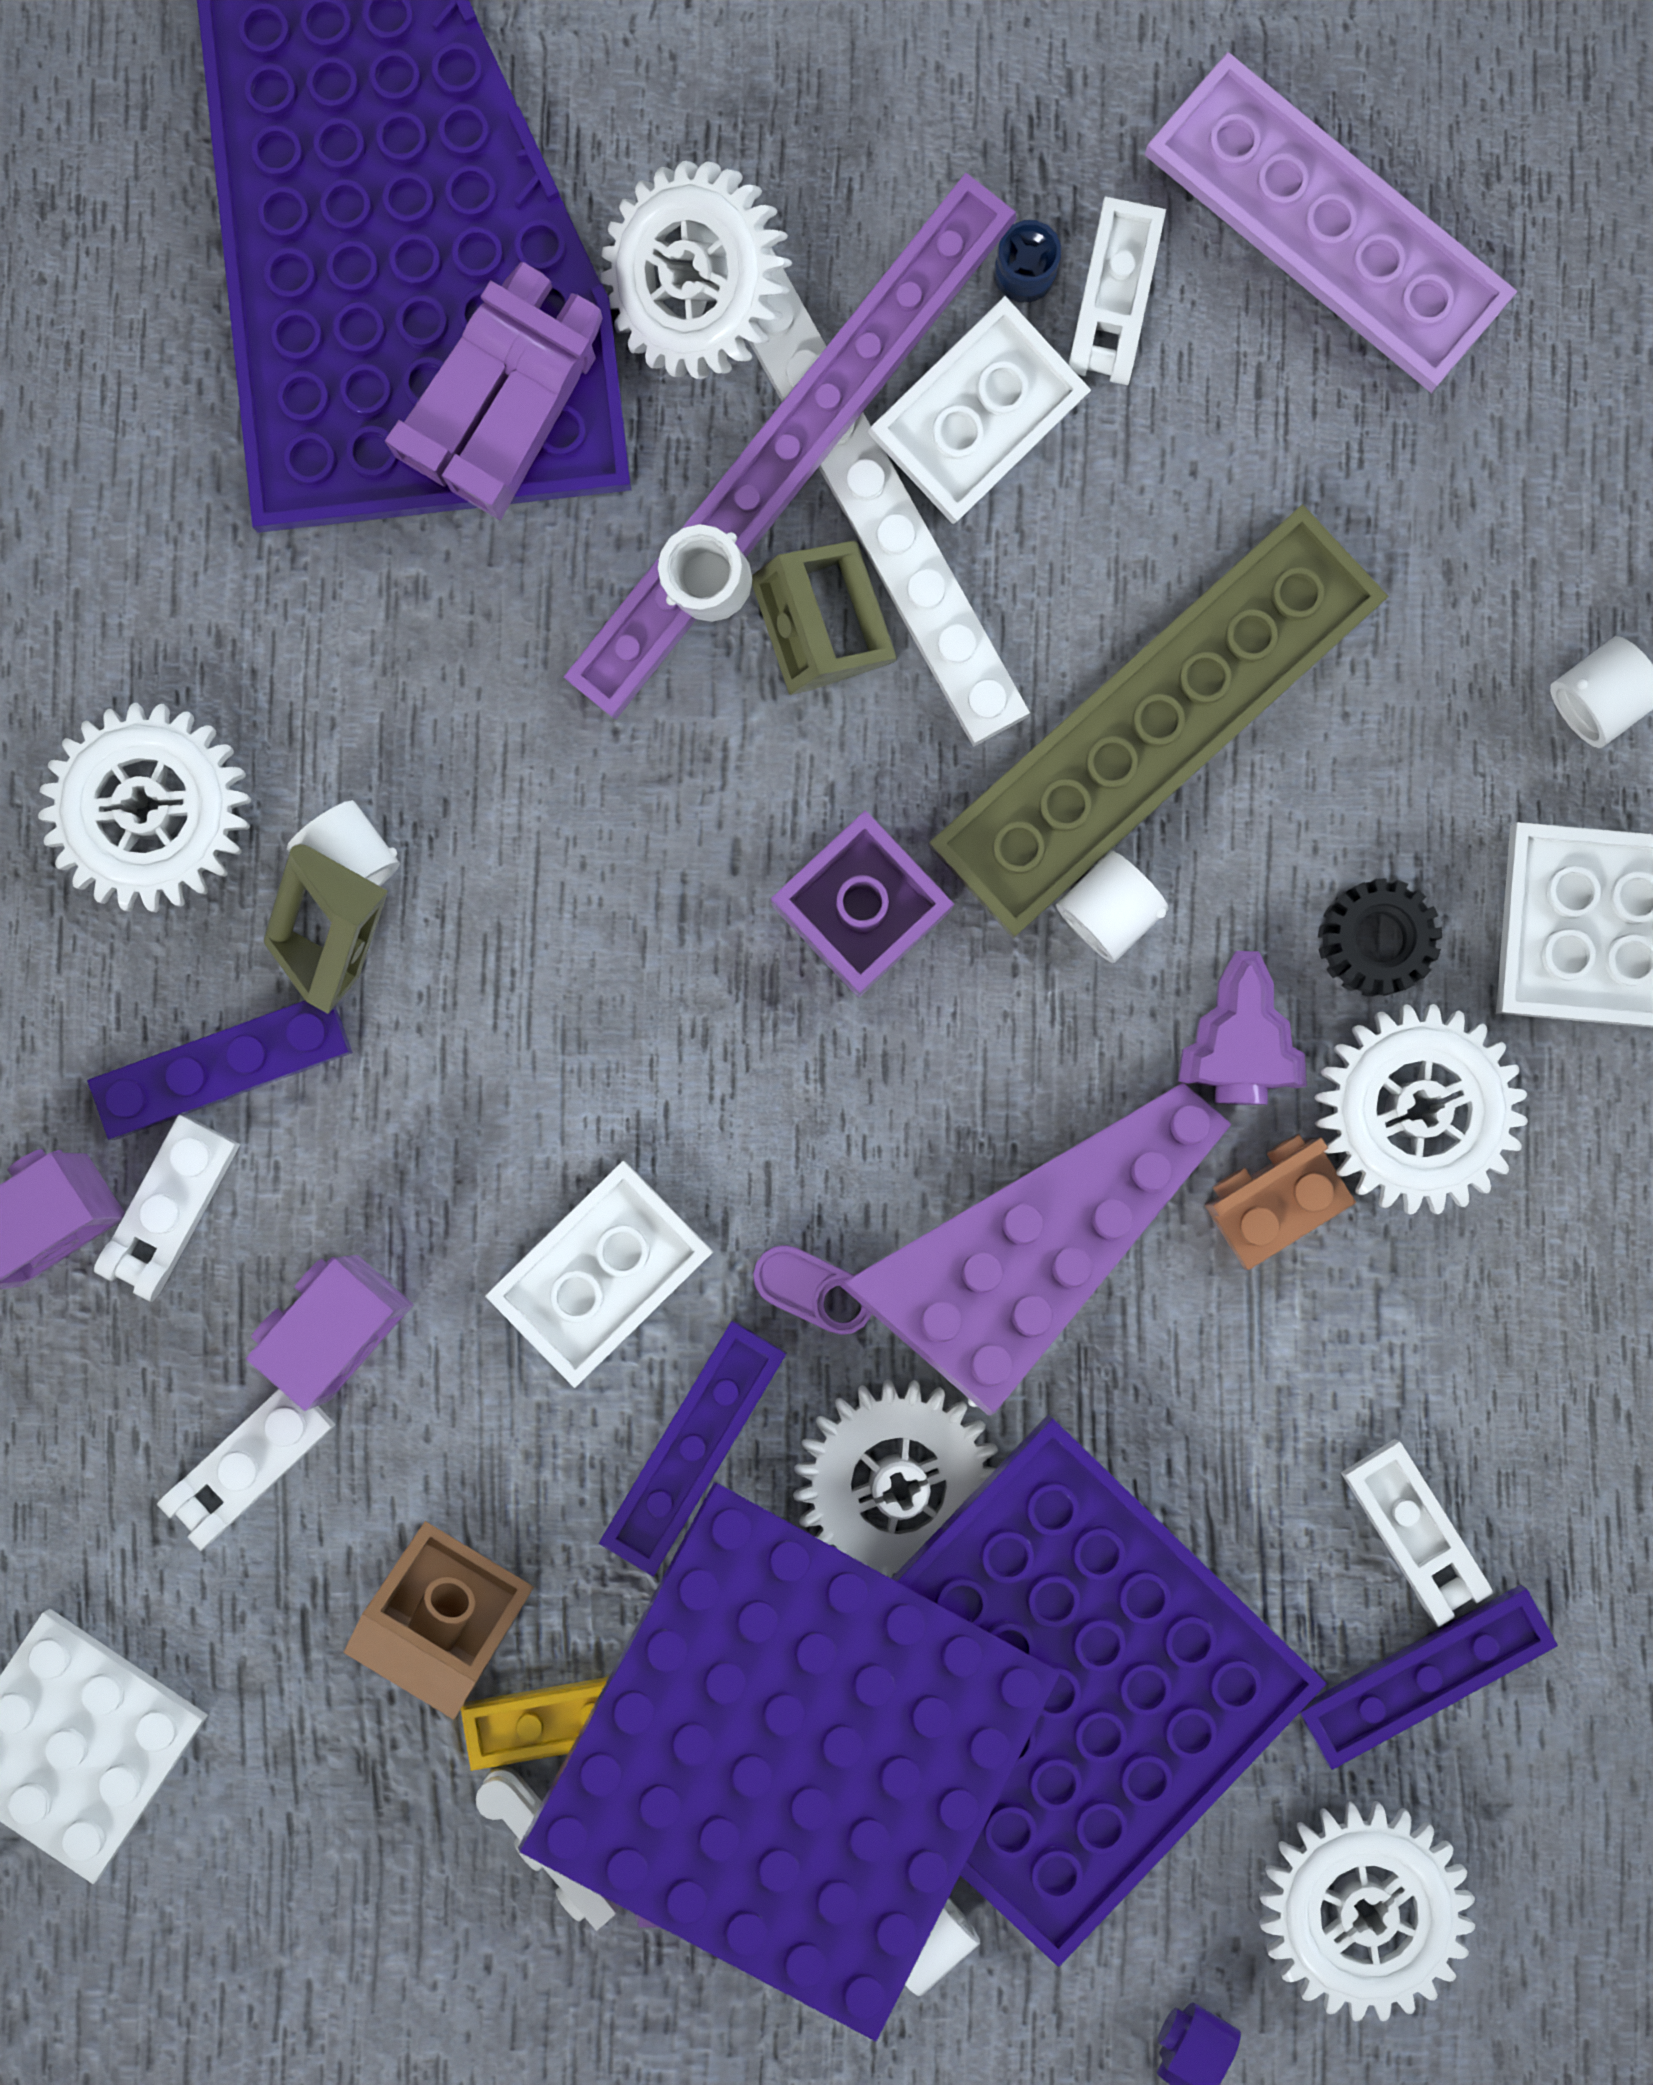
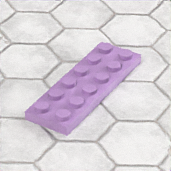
M1229 52L1224 55L1147 145L1144 154L1147 158L1430 393L1436 389L1518 292Z

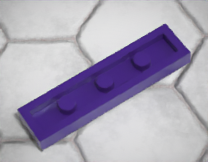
M304 1000L88 1079L87 1082L107 1139L117 1140L177 1118L179 1114L191 1113L352 1054L353 1052L337 1007L335 1006L327 1014Z
M734 1320L730 1322L598 1544L654 1577L787 1352Z
M1518 1585L1314 1697L1299 1714L1326 1764L1333 1770L1554 1649L1558 1644L1528 1589Z

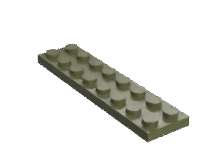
M1302 504L932 839L928 846L1014 939L1389 596Z

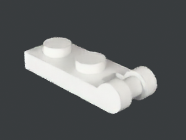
M1104 197L1068 365L1077 375L1085 376L1088 370L1110 375L1109 382L1123 385L1129 384L1166 209ZM1100 330L1119 334L1116 350L1093 345L1095 331Z
M179 1114L114 1236L98 1257L94 1272L110 1281H114L117 1277L135 1286L134 1294L149 1302H153L164 1288L241 1144L186 1115ZM139 1239L157 1248L148 1264L131 1256Z
M278 1389L195 1469L166 1493L157 1505L169 1518L176 1515L191 1531L188 1535L189 1540L202 1551L336 1424L319 1406L304 1411ZM207 1485L224 1502L212 1514L196 1498Z
M1396 1439L1390 1441L1341 1472L1415 1591L1423 1609L1437 1627L1455 1617L1453 1610L1472 1599L1477 1604L1493 1594L1483 1573L1400 1441ZM1450 1564L1456 1578L1438 1588L1431 1576Z
M507 1766L494 1768L488 1773L477 1792L476 1806L479 1812L491 1820H504L517 1836L514 1840V1846L523 1860L535 1871L544 1868L559 1886L555 1892L564 1909L577 1921L586 1918L597 1931L616 1915L619 1905L519 1852L518 1846L542 1801L513 1768Z

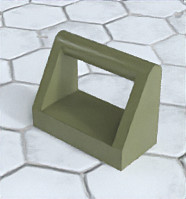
M857 541L779 554L752 575V586L789 695L811 691L897 661ZM836 564L840 566L868 652L841 658L835 657L808 577L809 573Z
M298 844L290 849L263 940L268 950L305 1001L329 1014L360 976L388 891L311 847ZM306 889L331 922L323 948L293 931Z

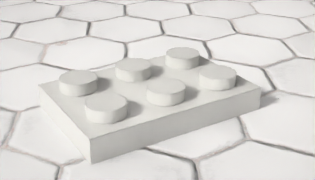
M1005 296L867 430V433L945 517L954 524L1073 409L1091 389Z
M622 1161L485 1297L576 1388L714 1251L626 1161Z

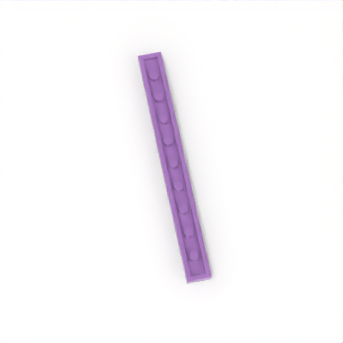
M965 173L682 529L701 524L716 527L726 534L733 532L737 536L735 544L746 558L1017 220L1016 211L969 174ZM660 556L564 675L568 682L614 719L620 716L696 621L694 617L684 612L677 604L672 606L667 604L666 597L668 594L661 585L658 573Z

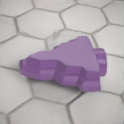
M1259 951L1234 952L1218 980L1216 1007L1199 1019L1195 1043L1182 1049L1178 1081L1216 1087L1215 1103L1268 1105V1089L1281 1087L1302 1088L1307 1086L1305 1053L1292 1047L1290 1022L1274 1009V983Z

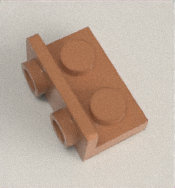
M1296 1134L1266 1153L1272 1162L1251 1176L1244 1167L1212 1187L1217 1197L1204 1206L1245 1270L1252 1269L1356 1203L1341 1177L1337 1175L1329 1158L1324 1153L1328 1147L1322 1137L1310 1138L1304 1142L1300 1134Z

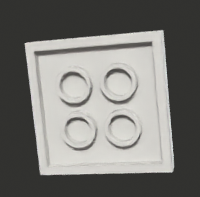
M1521 822L1510 825L1496 1014L1653 1028V834Z
M52 1609L46 1610L41 1614L0 1675V1822L94 1884L102 1876L208 1715Z

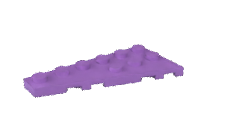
M1181 1083L844 1281L840 1286L990 1416L998 1410L1227 1131L1231 1123L1185 1083Z

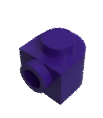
M1194 2002L1190 2003L1183 2011L1175 2007L1167 2016L1158 2036V2043L1162 2045L1159 2051L1162 2063L1156 2072L1157 2075L1170 2085H1220L1236 2055L1241 2031Z

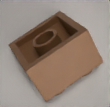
M425 1521L362 1613L343 1653L454 1720L531 1594L534 1586Z

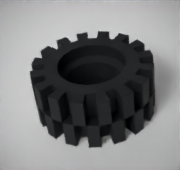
M1387 878L1374 879L1371 882H1363L1345 891L1336 898V902L1327 908L1323 915L1326 920L1324 925L1319 927L1318 938H1323V947L1318 950L1321 959L1326 958L1330 965L1326 970L1331 977H1339L1344 982L1341 985L1349 991H1361L1363 996H1386L1406 990L1414 986L1415 982L1428 975L1431 971L1429 968L1431 962L1438 960L1441 949L1436 948V941L1442 939V927L1435 928L1433 918L1439 915L1434 906L1426 907L1423 900L1427 896L1419 889L1412 892L1407 889L1408 883L1400 880L1391 883L1387 882ZM1368 915H1387L1396 921L1402 931V947L1397 956L1389 962L1372 961L1366 958L1358 948L1356 942L1357 928Z

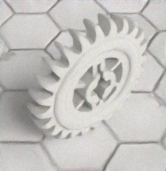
M682 161L677 166L675 172L669 168L660 167L655 173L654 184L649 181L640 180L635 187L638 202L622 199L619 208L625 220L623 223H609L608 232L614 237L616 242L614 246L603 247L601 253L604 259L612 263V269L601 273L600 280L602 284L613 286L614 292L608 297L610 309L620 310V314L614 322L616 333L626 334L631 332L628 340V348L631 353L640 354L646 352L645 358L650 368H662L665 366L667 372L672 377H682L688 371L692 377L704 379L710 374L708 366L716 373H729L732 370V366L727 360V354L737 361H750L752 354L746 348L743 339L753 343L769 342L770 338L761 330L757 323L758 320L777 321L781 320L783 315L767 302L768 296L785 295L790 292L789 287L771 279V275L774 271L791 266V260L774 256L770 253V248L778 242L787 239L788 235L779 230L763 229L768 219L777 214V209L767 205L751 208L754 200L762 194L761 188L755 185H744L736 190L743 179L742 174L735 170H727L720 175L721 168L714 162H705L698 168L695 163ZM696 222L705 224L719 237V240L714 244L704 242ZM681 225L682 240L674 241L672 244L664 241L670 232ZM669 259L693 261V265L689 263L674 262ZM655 265L658 266L659 280L662 284L658 289L655 282ZM704 278L707 280H711L712 282H705ZM671 297L685 300L686 318L677 316L663 301ZM718 301L712 309L703 314L707 302Z
M138 703L130 705L126 721L122 722L114 710L107 709L104 712V729L99 730L89 721H84L81 724V730L85 739L82 744L68 738L62 741V746L70 757L68 761L51 760L48 763V768L59 777L58 783L43 784L40 787V793L54 799L55 802L53 806L41 810L38 817L42 821L56 823L57 826L44 837V844L53 848L58 846L65 847L56 859V868L68 870L78 865L73 877V886L83 890L96 880L94 897L99 903H107L117 889L118 903L124 911L133 910L134 902L138 894H140L147 910L155 913L158 912L161 892H164L174 905L182 907L185 904L182 886L184 884H188L200 894H207L208 888L202 876V872L205 869L222 877L228 874L217 858L218 853L225 852L236 855L242 853L241 848L227 837L228 831L247 830L250 828V824L247 821L232 814V809L249 804L251 798L243 792L230 790V786L238 780L245 778L246 773L238 767H221L233 755V748L222 744L208 749L212 739L216 736V730L212 726L207 725L191 734V728L195 719L190 712L179 714L170 724V710L164 704L157 705L148 720H146L144 709ZM140 761L158 763L151 778L142 776L130 778L122 768ZM169 768L173 769L182 780L185 791L173 792L165 787ZM115 774L121 784L117 786L112 797L100 798V794L109 778ZM149 797L162 805L158 806L156 810L149 811L147 821L132 813H136L137 809L147 807ZM119 808L117 810L104 812V809ZM187 815V820L180 833L172 840L170 835L176 831L181 822V816ZM117 822L120 827L126 829L118 846L103 831L101 823ZM140 837L145 840L154 841L161 839L165 845L161 849L147 853L129 852Z
M1406 1004L1399 1009L1398 1026L1385 1012H1377L1374 1020L1378 1034L1375 1035L1366 1027L1357 1025L1352 1028V1033L1358 1042V1049L1345 1044H1338L1334 1047V1052L1346 1065L1344 1068L1326 1067L1321 1070V1074L1336 1084L1337 1087L1336 1091L1322 1092L1315 1095L1316 1101L1334 1108L1333 1114L1317 1120L1315 1125L1318 1128L1337 1130L1338 1136L1326 1144L1328 1149L1324 1153L1346 1152L1347 1158L1337 1169L1336 1173L1339 1176H1347L1360 1170L1362 1176L1355 1189L1357 1194H1367L1380 1185L1381 1192L1378 1204L1382 1208L1391 1206L1401 1193L1403 1194L1405 1213L1410 1215L1416 1213L1425 1196L1430 1211L1434 1214H1440L1445 1207L1446 1193L1452 1197L1456 1205L1465 1207L1469 1203L1467 1185H1472L1481 1193H1489L1491 1184L1486 1171L1489 1169L1498 1174L1508 1173L1509 1166L1500 1155L1501 1150H1521V1143L1509 1134V1128L1525 1126L1528 1122L1525 1116L1511 1111V1105L1524 1100L1527 1097V1093L1525 1090L1509 1088L1507 1084L1508 1081L1519 1073V1067L1517 1065L1500 1067L1497 1063L1505 1052L1506 1045L1503 1042L1486 1048L1482 1045L1487 1033L1485 1024H1478L1468 1033H1465L1464 1014L1461 1011H1456L1451 1014L1444 1025L1442 1024L1440 1010L1435 1004L1426 1007L1423 1019L1419 1022L1414 1009ZM1422 1062L1417 1081L1398 1086L1388 1078L1390 1074L1405 1064ZM1432 1064H1436L1454 1075L1457 1082L1444 1087L1436 1081H1431ZM1383 1086L1390 1095L1386 1100L1385 1113L1377 1116L1378 1096ZM1457 1091L1459 1092L1460 1096L1430 1105V1110L1422 1114V1119L1395 1120L1389 1123L1390 1126H1385V1122L1407 1114V1110L1415 1105V1100L1442 1099ZM1467 1103L1466 1124L1463 1131L1460 1132L1450 1123L1453 1120L1455 1108ZM1443 1132L1456 1140L1453 1145L1440 1154L1423 1157L1425 1138L1437 1136ZM1398 1133L1402 1137L1410 1138L1412 1155L1403 1152L1391 1144L1387 1137Z
M887 1379L883 1383L881 1399L875 1400L869 1390L862 1385L858 1388V1407L853 1408L842 1398L835 1400V1405L841 1418L839 1421L835 1422L823 1416L816 1418L818 1427L825 1435L823 1440L806 1438L802 1441L803 1448L811 1453L815 1460L795 1465V1473L811 1480V1484L797 1489L793 1493V1497L797 1502L813 1503L814 1507L800 1517L799 1524L804 1528L821 1525L822 1529L817 1533L816 1538L829 1545L834 1544L836 1549L891 1578L893 1573H897L996 1469L983 1466L982 1463L998 1452V1448L992 1443H974L981 1432L985 1430V1423L977 1420L962 1426L960 1423L967 1411V1404L960 1401L944 1411L942 1408L945 1392L940 1387L936 1388L923 1401L921 1400L920 1385L917 1380H912L904 1396L898 1397L893 1382ZM901 1438L899 1454L887 1455L876 1462L865 1453L866 1450L883 1440ZM910 1440L920 1442L934 1452L936 1457L920 1463L916 1462L908 1456ZM861 1459L872 1469L869 1481L866 1484L851 1489L854 1468ZM937 1468L938 1470L936 1472L925 1475L926 1472L931 1471L933 1469ZM901 1472L906 1481L916 1480V1482L911 1483L907 1487L909 1497L902 1501H897L893 1493L883 1494L884 1491L891 1488L890 1476ZM945 1481L941 1503L935 1510L927 1504L931 1492L930 1486ZM872 1494L871 1497H868V1498H866V1499H863V1500H860V1501H859V1499H858V1498H861V1497H863V1496ZM877 1506L882 1513L889 1517L887 1529L875 1526L864 1518L861 1512ZM922 1511L931 1516L915 1528L895 1531L898 1520L913 1518Z
M1348 1801L1345 1804L1344 1823L1339 1825L1332 1815L1322 1808L1320 1810L1323 1832L1317 1834L1303 1822H1298L1297 1829L1304 1846L1299 1849L1284 1841L1278 1843L1281 1853L1289 1862L1288 1868L1276 1867L1270 1864L1265 1867L1269 1878L1280 1886V1890H1263L1259 1892L1261 1902L1265 1906L1278 1911L1277 1914L1262 1917L1259 1920V1925L1264 1932L1281 1936L1275 1942L1268 1944V1955L1274 1959L1291 1958L1281 1968L1283 1980L1294 1982L1306 1977L1300 1988L1303 2000L1311 2001L1325 1992L1323 2005L1328 2014H1335L1345 2002H1348L1352 2019L1360 2021L1364 2017L1368 2005H1373L1379 2019L1386 2021L1390 2017L1391 2003L1396 2001L1407 2014H1412L1415 2010L1413 1994L1419 1992L1430 2001L1435 2000L1438 1995L1432 1980L1438 1977L1451 1982L1456 1978V1974L1446 1963L1448 1958L1464 1959L1469 1954L1468 1949L1456 1940V1935L1471 1933L1475 1929V1924L1470 1918L1459 1915L1458 1912L1469 1908L1474 1903L1475 1897L1468 1890H1454L1465 1880L1467 1870L1461 1864L1445 1867L1453 1854V1847L1448 1841H1441L1438 1845L1430 1848L1434 1829L1429 1822H1422L1419 1828L1410 1834L1411 1817L1404 1808H1400L1393 1821L1387 1824L1385 1810L1378 1801L1372 1803L1367 1821L1362 1820L1356 1806L1351 1801ZM1365 1866H1377L1394 1873L1381 1882L1374 1875L1366 1873ZM1355 1868V1873L1341 1878L1334 1887V1890L1328 1889L1339 1875ZM1413 1896L1415 1917L1411 1925L1400 1919L1398 1907ZM1363 1898L1375 1909L1366 1918L1355 1908V1904ZM1323 1900L1332 1903V1909L1337 1917L1324 1929H1322L1320 1911ZM1397 1930L1408 1934L1396 1950L1379 1958L1377 1946L1388 1942ZM1353 1942H1356L1368 1948L1370 1958L1359 1959L1344 1954L1342 1951Z

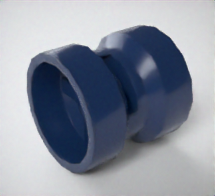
M1023 220L1013 224L1001 238L995 261L994 278L999 290L1007 298L1017 302L1031 303L1043 298L1051 290L1061 259V244L1057 234L1047 224L1040 221ZM1019 270H1023V271H1025V272H1031V274H1024V273L1020 272Z

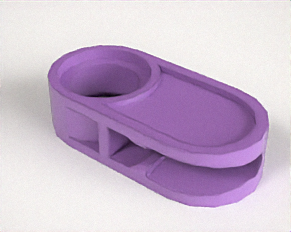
M788 1245L772 1247L764 1252L756 1262L753 1273L755 1287L762 1298L776 1307L829 1332L840 1335L858 1331L864 1327L871 1317V1313L862 1305L858 1315L847 1322L835 1321L828 1316L824 1308L826 1294L830 1289L841 1285L844 1281L855 1276L799 1248Z

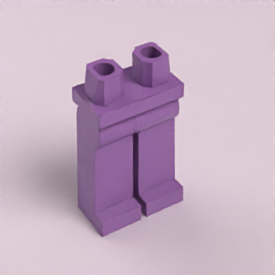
M520 262L505 279L502 286L490 280L481 295L484 303L472 315L461 339L404 422L398 420L385 439V443L395 458L443 487L447 484L453 493L500 521L574 390L581 372L587 374L596 357L591 344L597 335L603 319L601 310L596 305L573 293L556 319L539 310L552 289V284L544 274L524 262Z

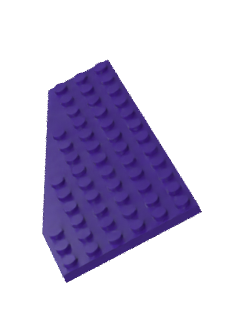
M197 0L252 527L256 532L261 533L478 508L453 493L447 484L443 487L395 458L385 443V439L398 420L404 422L461 339L472 315L484 303L481 295L490 280L502 286L505 279L520 262H524L538 270L551 281L552 289L539 310L556 319L573 293L596 305L601 310L603 319L597 335L591 344L596 357L587 374L581 372L574 390L510 504L632 491L609 297L595 272L533 135L501 72L470 1Z

